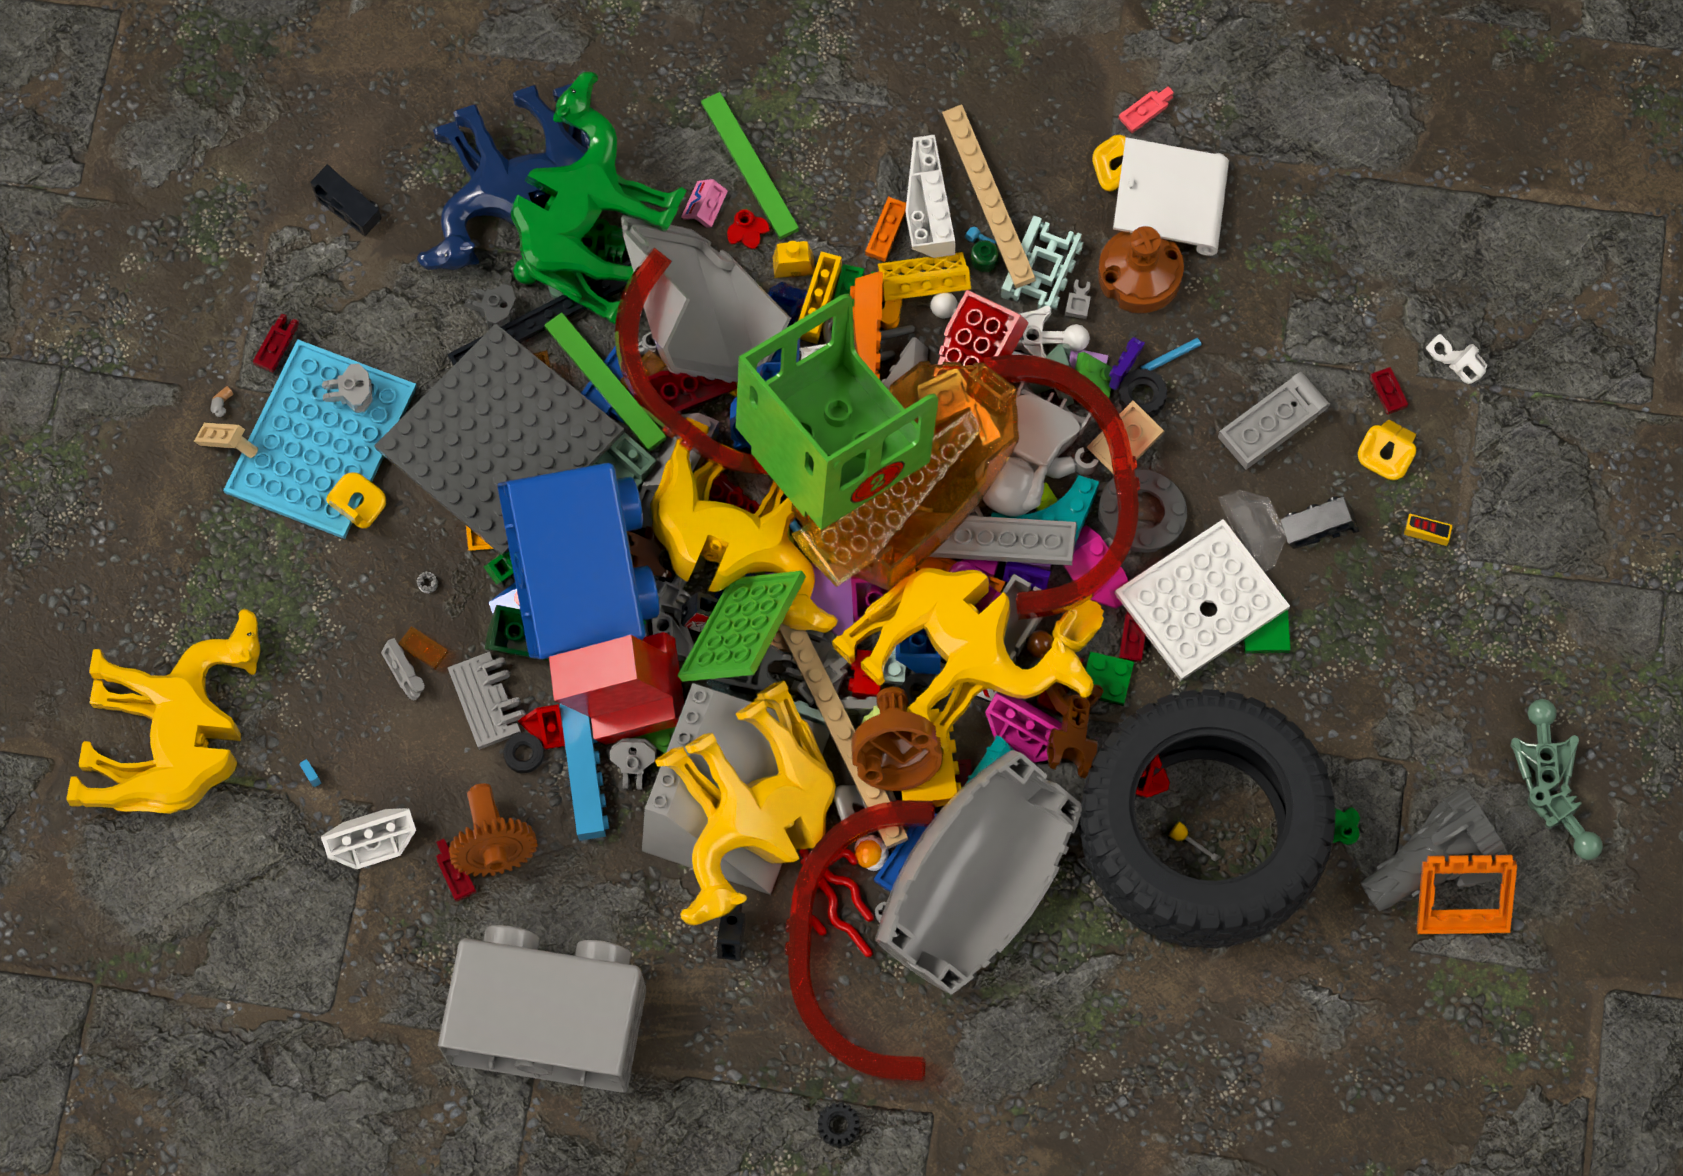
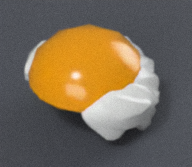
M865 835L859 838L855 844L854 850L858 864L868 870H880L889 857V851L883 840L874 835Z

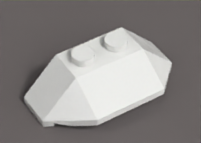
M409 808L384 809L343 822L323 834L321 839L329 859L354 869H359L401 856L411 837L416 832V828Z

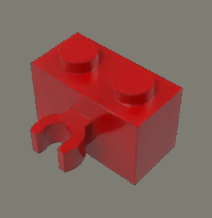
M857 649V657H855V661L851 664V670H855L854 678L849 679L848 691H852V697L859 700H866L867 697H877V694L881 691V686L876 684L861 668V662L866 657H870L873 651Z

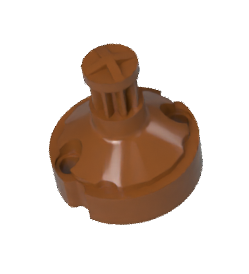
M1142 226L1135 229L1133 233L1122 231L1113 236L1102 250L1098 268L1100 287L1108 299L1115 298L1119 303V308L1133 313L1157 311L1169 304L1180 289L1184 272L1183 257L1174 242L1161 239L1160 234L1152 227ZM1113 279L1115 282L1108 283L1106 280Z
M886 687L876 697L880 714L863 722L852 737V763L854 766H857L858 777L874 788L887 791L908 790L926 783L938 772L942 763L940 737L936 736V727L931 721L921 715L907 712L908 696L903 689L899 687Z

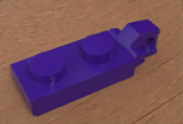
M1135 337L1128 342L1127 352L1123 351L1118 360L1119 365H1114L1110 371L1109 377H1111L1109 387L1115 390L1118 389L1123 378L1134 365L1145 342Z

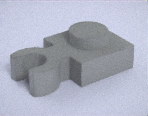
M1075 280L1073 288L1075 293H1069L1065 316L1087 319L1091 296L1086 295L1090 291V282H1087L1086 287L1081 289L1078 287L1079 280Z

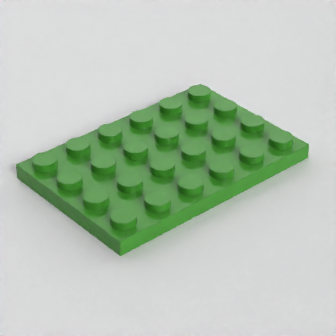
M803 571L742 577L728 585L678 673L680 680L683 682L754 675L806 578Z

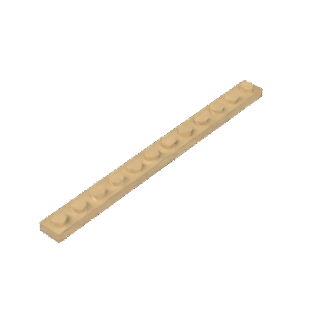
M782 623L779 630L886 848L889 849L907 841L906 832L885 790L874 788L858 777L857 766H854L852 763L851 740L855 729L806 630H796Z

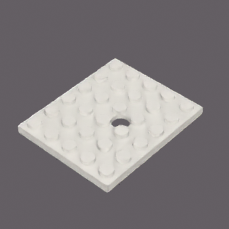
M1224 519L1115 590V595L1180 681L1260 629L1290 607ZM1204 602L1214 603L1217 607V613L1212 617H1206L1201 613L1200 605Z

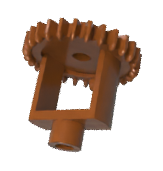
M481 783L471 787L467 792L474 830L466 827V834L460 831L459 835L455 836L454 840L450 843L449 853L454 868L459 869L460 873L465 871L466 875L473 872V876L482 873V877H485L487 873H491L494 876L496 872L503 874L505 869L512 871V866L520 867V862H528L527 858L533 857L532 853L536 852L535 847H537V840L532 827L527 825L526 822L521 823L519 819L516 820L515 824L512 818H509L508 823H505L504 818H500L492 787L489 784Z

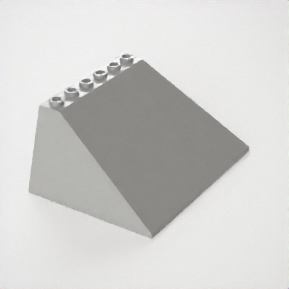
M693 683L667 752L675 747L683 746L698 771L720 789L712 778L710 767L704 757L696 753H688L685 748L687 744L705 733H713L725 758L745 784L779 773L769 741L753 724L738 720L736 712L752 702ZM767 707V712L780 723L776 711ZM805 720L812 729L819 750L823 754L830 735L828 728ZM661 766L645 807L642 852L693 869V849L708 823V817L701 804L690 794L681 777L673 769ZM739 847L727 852L721 858L720 866L727 881L771 895L782 863L771 864L753 852Z

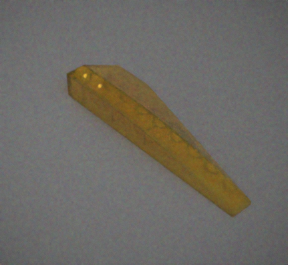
M971 410L933 436L931 458L928 464L823 530L811 520L791 535L803 553L838 587L874 561L878 553L888 544L892 536L903 526L907 518L913 514L932 491V488L942 479L946 471L957 461L961 453L967 449L983 428Z

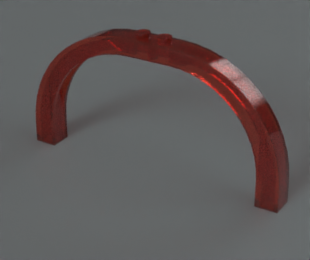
M655 247L652 248L630 277L623 291L616 316V353L623 378L630 392L643 410L663 427L662 432L670 438L675 436L681 441L679 445L688 452L693 450L704 459L732 471L746 474H768L752 454L729 449L707 436L669 406L650 383L639 351V322L644 303L650 291L672 262Z
M1003 355L984 357L982 361L984 385L1026 382L1057 389L1076 400L1093 416L1100 426L1109 447L1118 503L1117 528L1110 548L1095 567L1077 580L1056 588L1018 592L1015 597L1018 620L1040 618L1066 612L1082 605L1105 588L1121 568L1131 548L1136 533L1139 511L1138 490H1140L1139 477H1135L1134 469H1137L1136 456H1132L1128 434L1117 409L1103 391L1083 374L1062 363L1038 356Z
M905 800L880 803L862 809L835 825L820 839L804 862L795 883L790 918H787L786 932H790L789 942L785 943V955H788L790 987L795 1005L806 1027L818 1043L842 1063L862 1073L886 1080L925 1082L926 1058L882 1055L867 1051L844 1038L827 1020L815 997L810 973L813 904L822 877L833 860L845 848L865 835L888 827H928L935 818V803L933 801Z

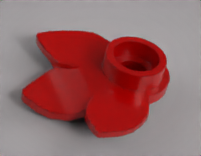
M746 209L740 210L734 217V223L728 228V241L731 245L742 241L747 248L756 249L760 243V234L770 231L769 225L765 219L755 217L751 211ZM742 219L749 220L747 223L741 222Z

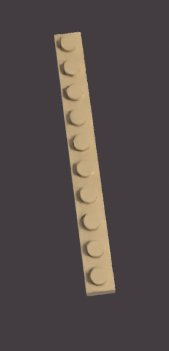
M959 105L942 112L1015 288L1017 289L1035 282L1036 279L963 106Z

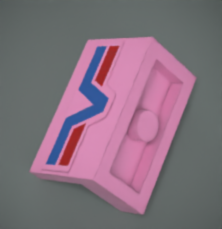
M714 179L697 181L681 218H695L706 228L712 227L728 190Z

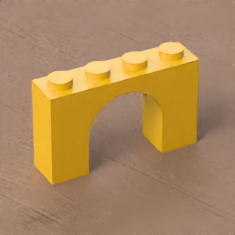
M942 712L929 713L930 721L934 724V721ZM949 732L947 734L949 751L944 755L942 754L943 763L940 770L926 783L901 791L904 811L945 806L961 789V783H956L955 775L959 774L958 761H953L952 753H956L955 739L950 740Z

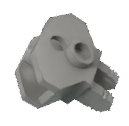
M359 363L350 364L343 375L338 376V379L327 380L322 383V388L339 389V392L324 394L323 401H341L342 404H347L355 413L365 412L373 401L372 383L369 373Z
M622 738L610 749V760L621 768V773H623V789H628L630 786L629 774H637L636 786L637 789H642L645 768L656 760L657 747L646 738ZM631 747L636 748L637 751H632Z

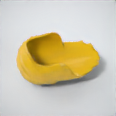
M1090 599L1085 601L1079 600L1077 604L1063 614L1060 620L1056 621L1052 633L1053 639L1059 638L1064 645L1074 652L1082 650L1101 628L1104 620L1102 616L1104 610L1095 601Z

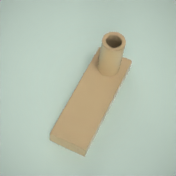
M204 423L194 440L200 446L236 448L249 458H253L258 452V448L242 436L245 429L240 425Z

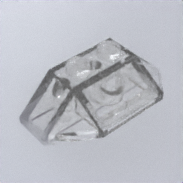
M1236 490L1220 496L1218 499L1234 534L1264 572L1273 569L1286 541V535L1270 499L1243 490Z

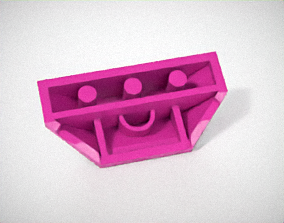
M1086 525L1081 529L1074 546L1072 565H1063V567L1085 599L1117 609L1123 604L1115 595V590L1129 581L1124 570L1101 536Z
M996 692L985 711L994 739H996V735L1001 736L1015 751L1022 753L1032 762L1048 760L1047 744L1049 735L1053 728L1061 730L1062 724L1020 698Z

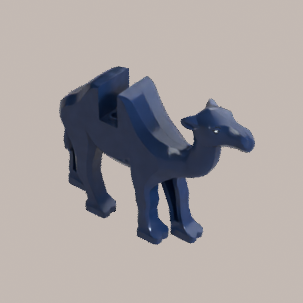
M572 84L553 90L555 102ZM536 85L515 91L512 96L514 104L529 110L543 127L546 139V152L527 154L507 160L496 148L475 104L456 110L454 112V122L433 129L435 139L438 142L448 143L454 148L471 179L443 207L441 224L445 239L432 249L418 254L417 261L423 268L427 270H454L469 264H479V259L473 251L475 244L471 242L466 231L468 220L475 216L488 215L503 218L514 225L511 218V207L517 195L544 208L551 195L525 182V178L530 171L535 168L571 165L581 159L589 149L590 140L584 131L570 125L567 133L562 122L553 121L555 112L540 99ZM459 126L472 130L475 136L476 148L481 157L468 144L464 134L459 130Z

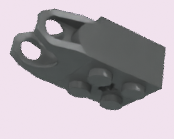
M770 644L754 675L710 680L762 691L771 684L778 682L768 673L769 663L775 660H791L792 654L782 652Z

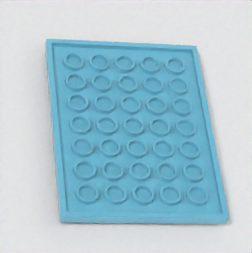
M297 339L248 439L249 442L258 448V452L253 458H249L241 453L224 488L225 494L345 539L352 522L327 503V495L341 477L347 473H359L369 481H373L384 458L375 449L374 445L404 416L417 389V385L359 363L369 373L372 383L373 401L367 410L355 413L347 404H342L341 401L325 402L323 401L324 394L339 392V389L322 388L323 381L338 379V376L343 375L350 364H358L359 362ZM354 493L348 506L353 510L357 508L364 500L361 493Z

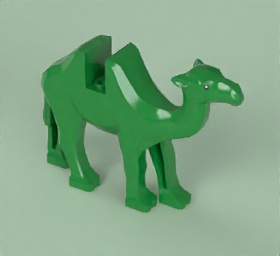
M583 72L559 97L553 121L564 122L584 131L590 140L589 149L581 159L571 165L535 168L530 171L525 178V182L551 195L546 206L542 208L517 195L511 207V218L519 233L520 252L523 263L531 277L560 291L599 317L606 318L611 324L617 325L628 302L624 299L617 302H608L599 297L590 289L581 272L595 280L624 281L637 288L638 285L632 266L604 261L593 254L581 242V239L593 227L602 210L618 211L666 232L687 190L680 187L674 192L665 193L635 181L625 180L616 173V131L607 118L590 107L593 85L598 81L597 74ZM643 203H648L666 210L659 212L645 206Z

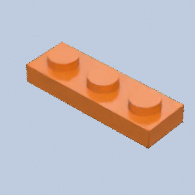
M891 197L887 198L866 248V256L886 262L906 214L905 202Z

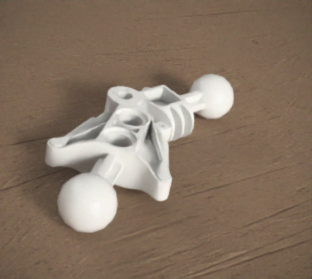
M949 292L936 294L930 302L932 312L942 319L952 317L958 307L956 298ZM1044 306L1038 310L1020 313L1029 324L1015 350H1022L1024 353L1013 351L1010 359L1037 366L1046 357L1042 344H1069L1071 351L1078 352L1087 347L1090 336L1088 331L1078 324L1069 326L1065 331H1042L1044 322L1051 315V307ZM1030 334H1034L1038 338L1034 341H1031L1027 338V336Z

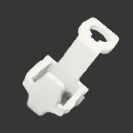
M1439 334L1426 346L1427 351L1436 361L1451 364L1449 367L1461 377L1464 383H1473L1486 373L1487 364L1478 354L1479 349L1474 344L1468 345L1463 351H1452L1451 344ZM1437 342L1444 345L1445 356L1435 352L1434 347ZM1465 366H1469L1474 371L1469 377L1463 372Z

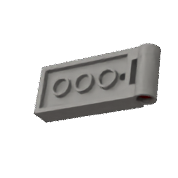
M1299 372L1220 430L1218 438L1247 470L1316 419L1318 415L1322 414L1330 406V403L1303 372Z

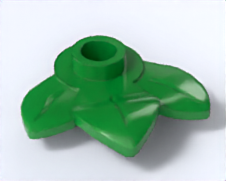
M1352 807L1348 808L1344 813L1335 808L1336 817L1333 843L1340 841L1345 845H1352L1360 836L1358 828L1360 816ZM1346 831H1352L1350 835L1344 834Z

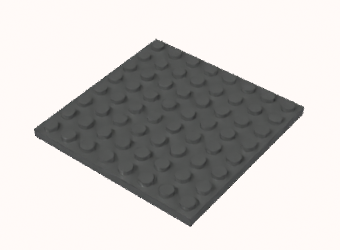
M495 324L374 446L384 457L504 557L509 552V546L498 493V483L592 466L625 431L624 428Z

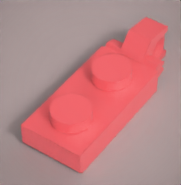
M1169 86L1160 93L1151 91L1119 115V120L1131 133H1134L1168 107L1169 104L1167 102L1173 98L1174 92Z

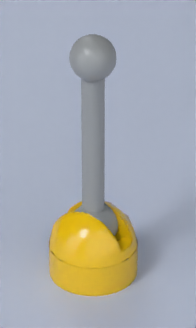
M1180 821L1176 823L1168 836L1176 841L1187 840L1196 848L1211 856L1213 861L1218 860L1217 854H1212L1188 836V829Z

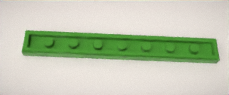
M718 92L702 100L703 108L778 238L781 240L799 231V227L722 94Z
M560 313L544 325L546 330L649 452L666 440L665 434L563 313Z

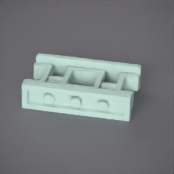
M1033 216L1021 243L1031 269L1037 256L1055 262V266L1050 276L1032 270L1036 281L1032 282L1030 286L1025 285L1016 290L1008 273L1001 289V298L1009 300L1011 297L1014 301H1018L1020 294L1024 293L1040 299L1037 309L1044 306H1050L1051 310L1056 309L1060 300L1058 294L1060 290L1064 291L1068 282L1066 278L1067 273H1072L1076 261L1073 259L1076 254L1081 253L1084 242H1081L1082 234L1077 233L1075 235L1074 232L1069 231L1066 240L1047 233L1050 223H1042V218ZM1041 231L1040 240L1049 244L1046 249L1035 246L1033 252L1030 253L1037 235ZM1073 243L1065 263L1062 265L1063 256L1054 253L1055 249L1060 247L1068 250L1070 244ZM1056 279L1057 281L1048 302H1046L1047 292L1038 288L1041 283L1052 287Z

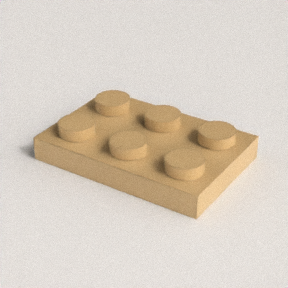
M1132 401L1087 448L1117 476L1126 472L1165 431L1135 401Z

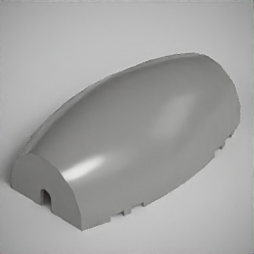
M1014 750L1005 753L964 785L940 810L922 833L908 855L892 887L875 941L892 957L924 980L951 995L973 979V974L981 967L985 968L989 965V960L997 951L1001 953L1035 911L1060 868L1057 865L1062 854H1066L1068 851L1067 842L1071 833H1075L1082 811L1080 802L1059 784L1045 779L1047 777L1046 773L1022 753Z

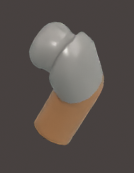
M228 386L212 398L211 412L215 413L216 417H222L226 413V409L223 407L224 402L233 395Z

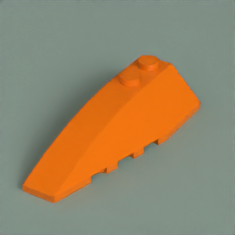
M875 272L855 278L854 286H850V296L854 299V306L852 307L855 350L879 380V350L881 342V332H879V329L881 328L883 272Z

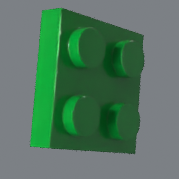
M1090 651L1086 672L1091 677L1093 685H1099L1103 689L1100 701L1124 706L1134 665L1133 661Z

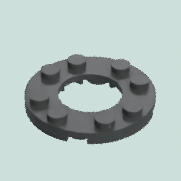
M1130 470L1117 475L1105 486L1099 500L1098 515L1101 524L1104 525L1108 532V536L1118 545L1131 551L1150 553L1156 552L1158 549L1168 545L1170 546L1178 539L1186 523L1187 506L1179 488L1165 476L1149 470ZM1134 492H1148L1154 495V497L1160 500L1164 508L1163 520L1157 526L1148 529L1137 528L1130 524L1122 512V502L1125 497Z

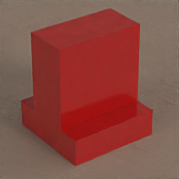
M661 632L646 636L642 640L633 635H628L549 657L554 701L590 717L594 740L607 745L618 742L622 738H634L676 727L684 707L681 680L678 677L680 669L676 640L671 635Z

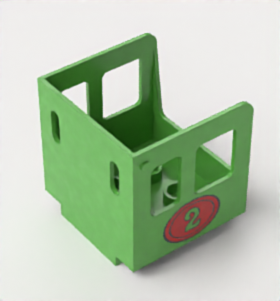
M849 294L837 297L739 356L736 428L752 446L751 454L800 513L804 517L809 515L821 530L930 462L939 401L935 394H929L904 409L861 359L854 347L853 299ZM833 317L832 338L830 342L796 362L798 339L803 334ZM782 348L780 371L765 382L756 371L757 364L765 357ZM919 417L918 424L914 420Z

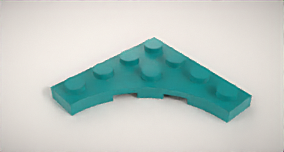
M1078 475L1071 489L1059 501L1041 511L1018 517H1010L993 512L991 517L1076 522V544L1100 483L1099 481Z

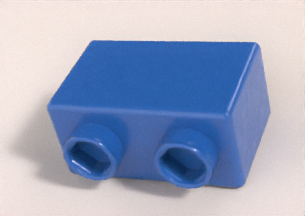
M604 463L498 483V493L529 656L536 659H547L550 656L628 635H633L642 640L646 635L643 620L657 618L660 608L657 586L651 568L648 565L633 568L627 531L638 530L643 526L642 505L635 480L631 476L617 479L614 465Z

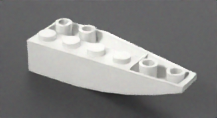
M935 135L913 138L906 218L912 249L933 258L955 255V238Z

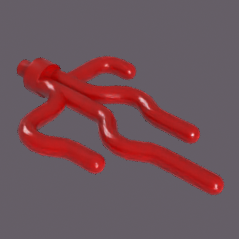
M843 848L834 851L822 861L815 851L810 853L807 849H801L798 852L803 858L800 863L809 873L810 880L807 886L794 896L792 909L799 919L810 923L819 935L823 936L826 934L827 930L815 915L804 911L801 907L802 901L818 885L829 899L828 918L831 924L837 929L846 932L864 956L871 957L873 951L851 924L839 919L837 915L838 897L828 884L829 882L835 885L847 886L851 891L852 902L865 920L868 922L874 920V915L861 899L860 888L857 883L851 878L836 876L828 869V867L842 857H845L852 865H856L858 863L856 855L851 850Z

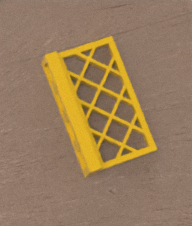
M963 252L937 258L923 257L878 264L879 272H883L882 287L885 301L971 289L969 268L966 265Z

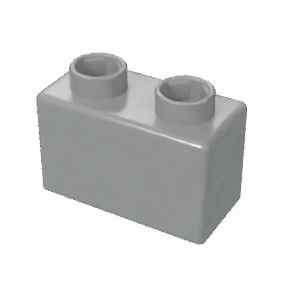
M504 925L488 926L485 930L483 941L464 938L459 942L438 1047L447 1063L615 1092H627L646 995V986L641 969L638 966L629 965L631 952L627 948L605 941L582 940L577 943L575 956L538 950L540 942L538 935L525 929Z

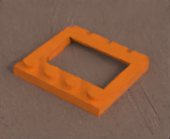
M1468 855L1449 856L1448 861H1445V856H1428L1427 862H1422L1417 933H1510L1517 863L1516 860H1513V856L1495 855V861H1492L1491 855H1472L1471 861L1468 860ZM1503 873L1499 909L1432 910L1435 896V874Z

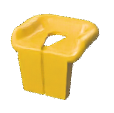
M1123 135L1110 137L1100 144L1093 153L1092 161L1099 184L1106 191H1114L1119 188L1122 164L1114 171L1111 169L1110 164L1114 158L1123 156L1126 139Z
M1391 420L1386 421L1381 426H1372L1358 449V459L1365 468L1388 480H1398L1406 474L1415 457L1416 446L1413 441L1416 434L1404 427L1402 428V426ZM1390 441L1395 444L1391 459L1386 460L1381 457L1380 451Z
M355 472L342 476L326 498L327 503L359 528L371 526L386 505L384 492L363 475ZM354 493H361L364 501L353 510L348 506L351 496Z

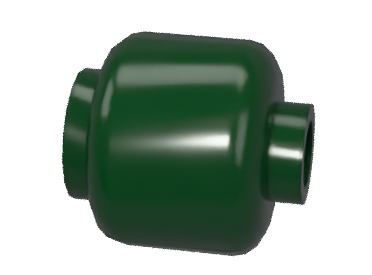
M979 241L972 247L970 260L976 270L989 272L998 264L999 251L991 241Z

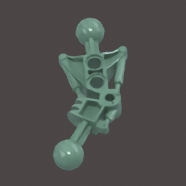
M1535 700L1530 704L1527 714L1529 720L1537 728L1538 744H1528L1518 738H1513L1510 743L1522 778L1526 780L1530 792L1527 801L1528 806L1533 811H1536L1541 818L1545 819V826L1547 828H1552L1562 823L1575 839L1573 844L1576 854L1582 859L1593 860L1601 854L1603 842L1594 832L1585 831L1573 816L1582 805V802L1574 803L1577 796H1569L1572 790L1569 788L1568 782L1569 778L1572 777L1579 738L1573 735L1565 742L1552 744L1550 724L1556 719V708L1549 700ZM1548 753L1552 759L1545 761L1540 757V754ZM1528 764L1535 770V775H1536V787H1535V788H1533V785H1532V782H1531V779H1530V778H1532V776H1531V773H1530ZM1550 775L1553 778V782L1546 783L1543 781L1542 776ZM1562 777H1564L1560 793L1550 797V793L1558 787Z

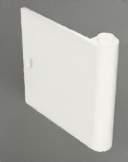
M1126 137L1113 230L1133 233L1139 227L1148 226L1157 230L1161 239L1197 245V252L1203 255L1216 254L1219 245L1229 165L1228 158L1220 153H1206Z

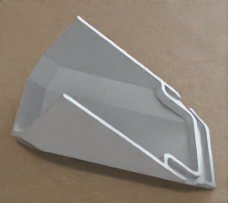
M622 215L623 237L650 330L660 357L668 366V370L675 374H680L681 372L693 377L704 376L710 380L716 378L728 383H732V381L738 382L739 356L786 329L791 318L729 253L724 250L718 252L710 246L712 242L700 236L694 230L670 225L668 230L663 232L640 219ZM774 353L762 359L757 364V367L765 362H770Z

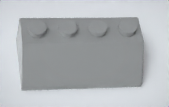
M700 413L679 415L656 458V464L645 479L642 488L652 490L650 492L653 493L658 489L665 465L672 455L680 429L687 417L709 427L706 439L696 442L690 449L689 459L693 474L704 463L719 434V421Z

